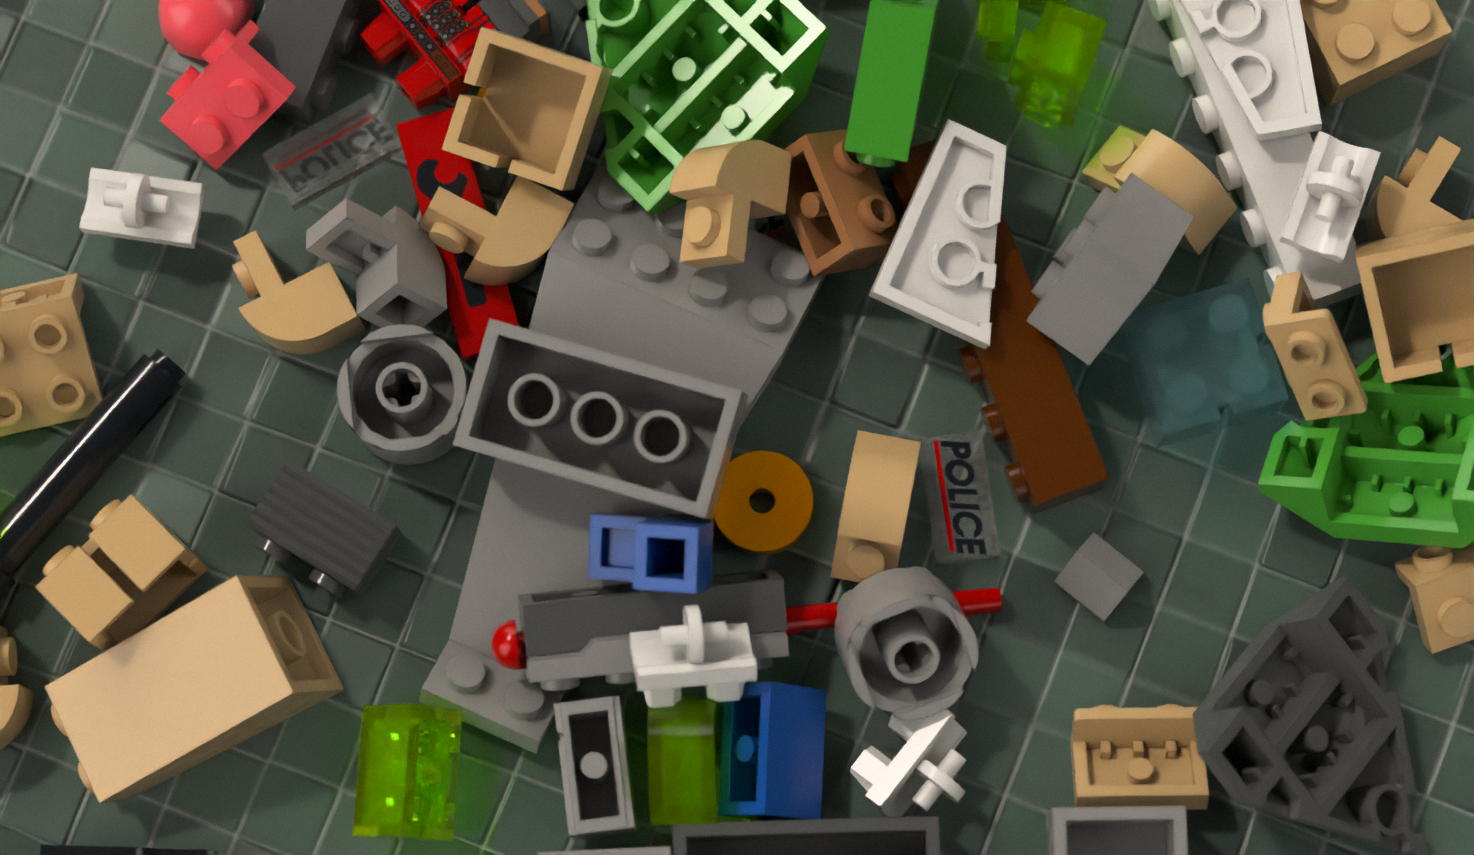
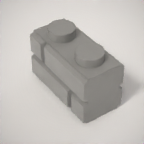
M610 696L554 704L557 733L560 735L558 746L569 836L573 840H582L638 832L624 709L620 697Z

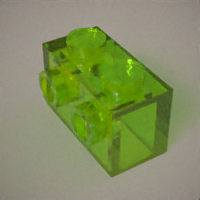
M1047 0L1036 32L1024 28L1013 58V67L1008 84L1018 87L1014 107L1024 110V116L1039 125L1058 127L1060 123L1073 127L1108 20Z
M414 703L363 706L352 837L400 842H453L463 710Z

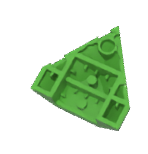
M586 0L589 20L585 22L591 62L613 69L599 112L603 116L608 149L604 151L608 173L652 216L687 202V200L669 193L672 177L682 159L690 152L699 148L754 139L764 141L805 99L830 31L798 0Z
M1444 344L1439 346L1443 367L1442 372L1384 384L1378 354L1375 352L1355 369L1368 398L1366 411L1364 413L1309 421L1305 419L1299 425L1292 420L1273 435L1258 482L1260 492L1334 538L1463 549L1474 542V365L1456 368L1452 344Z

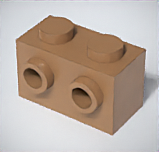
M847 129L805 134L784 149L792 153L786 211L813 276L866 268L887 254L899 227L894 209L886 197L874 166L858 161L857 153L844 151Z

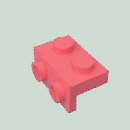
M252 20L235 36L226 28L201 55L209 63L201 72L197 71L192 65L183 72L166 92L175 101L159 120L216 171L289 98L296 88L291 81L249 45L250 41L260 30Z

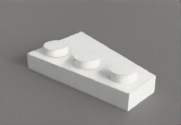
M1179 0L1257 141L1322 130L1300 0Z
M950 119L943 124L868 295L983 349L990 346L992 323H989L992 290L995 288L997 264H994L997 224L1000 223L1006 145Z

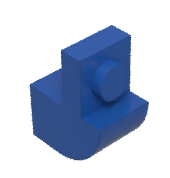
M612 512L590 514L588 579L633 582V589L690 594H698L711 588L714 521L698 516L670 513L661 516Z

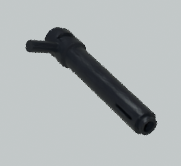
M156 349L150 357L145 354L141 356L0 513V600L16 583L13 575L182 388L178 382L186 373L159 349Z

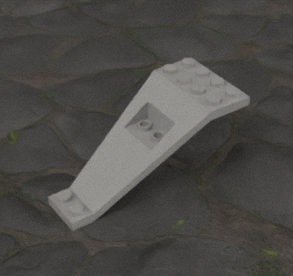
M599 165L561 232L549 249L529 330L741 390L748 394V399L739 426L740 429L778 370L826 275L813 276L803 251L748 228L744 263L699 269L680 262L686 202L652 216L608 173L607 167ZM495 458L450 637L421 688L419 702L537 754L555 720L554 704L563 703L572 689L543 690L541 689L540 682L529 683L524 669L511 670L503 667L497 662L492 653L491 641L494 632L501 624L509 620H515L516 631H521L518 594L633 583L588 579L590 514L595 512L661 516L668 513L682 515L685 513Z

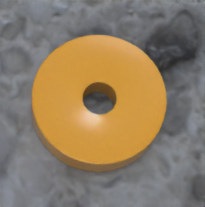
M764 450L742 454L728 464L713 519L721 535L735 548L754 555L779 553L794 545L803 536L810 524L813 513L811 484L801 467L787 456ZM764 492L771 495L775 501L774 507L767 513L755 512L750 506V501L755 494Z

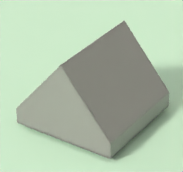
M1093 532L1073 555L1053 583L1104 623L1144 571Z

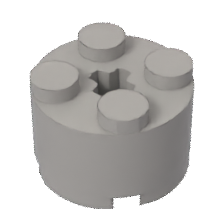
M398 324L371 332L360 341L361 344L352 352L350 357L346 358L340 369L337 381V397L340 410L357 438L373 455L392 463L416 465L433 461L450 450L455 449L457 446H454L453 442L471 383L459 356L443 339L420 326ZM412 384L419 395L412 397L410 405L400 406L394 398L402 396L403 386Z
M925 567L894 568L871 575L860 582L854 589L842 595L836 608L835 644L853 687L864 703L873 709L876 707L893 713L895 718L914 720L940 713L958 700L965 691L963 685L968 679L972 668L975 672L979 659V649L972 626L954 594L945 583L935 577Z

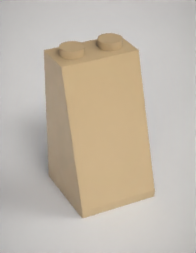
M236 575L45 686L53 703L51 705L52 718L58 729L69 738L80 761L78 763L79 776L85 787L92 794L96 795L99 803L130 799L345 690L290 576Z

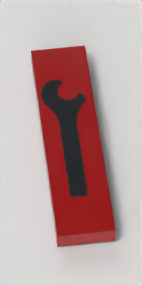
M455 107L396 124L422 218L439 186L486 211L472 160L442 150ZM435 244L445 269L447 306L464 362L476 360L479 356L489 318L520 327L508 284L483 285L463 278L474 256L464 251L462 253H452Z

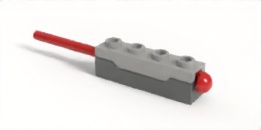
M774 569L712 575L711 588L698 594L633 589V583L518 594L521 631H516L515 620L504 622L493 634L491 649L493 656L499 664L511 670L524 669L529 683L540 682L541 689L543 690L572 689L580 685L579 678L605 675L607 683L636 682L630 652V632L659 630V627L683 625L684 605L697 604L701 612L702 623L725 621L726 624L747 622L751 648L756 658L757 670L773 666L772 658L789 656L788 636L798 631L835 628L838 602L786 607L784 579ZM998 587L952 591L965 616L1001 612L1002 600Z

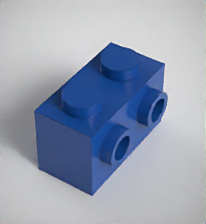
M771 681L745 683L740 700L724 702L719 816L762 821L821 819L826 690Z

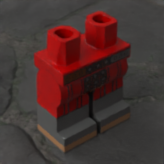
M379 0L382 14L369 24L360 34L366 50L381 67L406 49L418 61L396 78L397 86L418 111L439 100L444 95L453 104L458 100L459 94L465 95L467 89L474 87L463 81L481 27L495 29L533 43H537L550 34L552 27L550 12L541 0Z

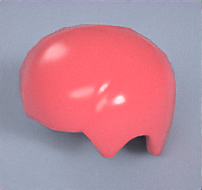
M160 0L158 17L162 36L177 53L204 60L201 55L226 28L235 36L250 20H253L256 9L254 0Z

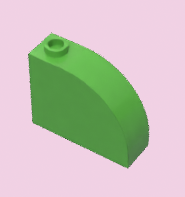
M870 0L844 151L857 153V160L862 163L879 167L894 166L895 160L908 161L925 84L940 0Z

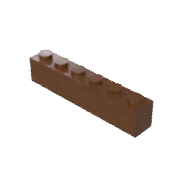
M937 138L911 147L907 162L896 160L895 170L897 174L889 176V181L896 202L902 212L907 209ZM1001 209L1000 223L997 224L994 264H997L995 288L992 290L989 323H992L990 346L983 349L963 340L965 347L957 349V353L967 381L970 385L980 382L988 402L987 406L980 408L988 435L993 443L1003 441L1012 463L1004 466V473L1010 491L1017 503L1023 500L1027 501L1033 515L1103 489L1109 476L1055 341L1026 321L1037 305L1038 299L1037 296L1031 293L1033 286Z

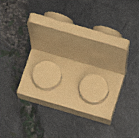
M78 273L0 290V437L86 418L104 399L80 319L85 294Z

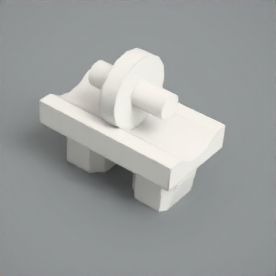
M1319 131L1279 242L1341 263L1349 246L1381 152L1347 144L1330 134Z
M91 167L87 201L79 228L83 233L194 249L206 188L202 183Z
M695 604L684 605L683 625L659 627V630L630 632V652L637 689L644 692L647 705L650 708L674 706L681 700V687L705 685L707 697L716 702L740 700L745 682L757 681V662L752 652L747 622L726 624L725 621L702 623L699 606Z
M948 709L926 718L914 720L895 718L894 714H892L888 726L907 742L893 761L875 747L870 746L862 752L851 766L850 772L868 792L865 796L885 817H902L913 802L927 812L941 793L956 803L965 795V790L953 778L967 761L954 750L967 732L955 721V715Z

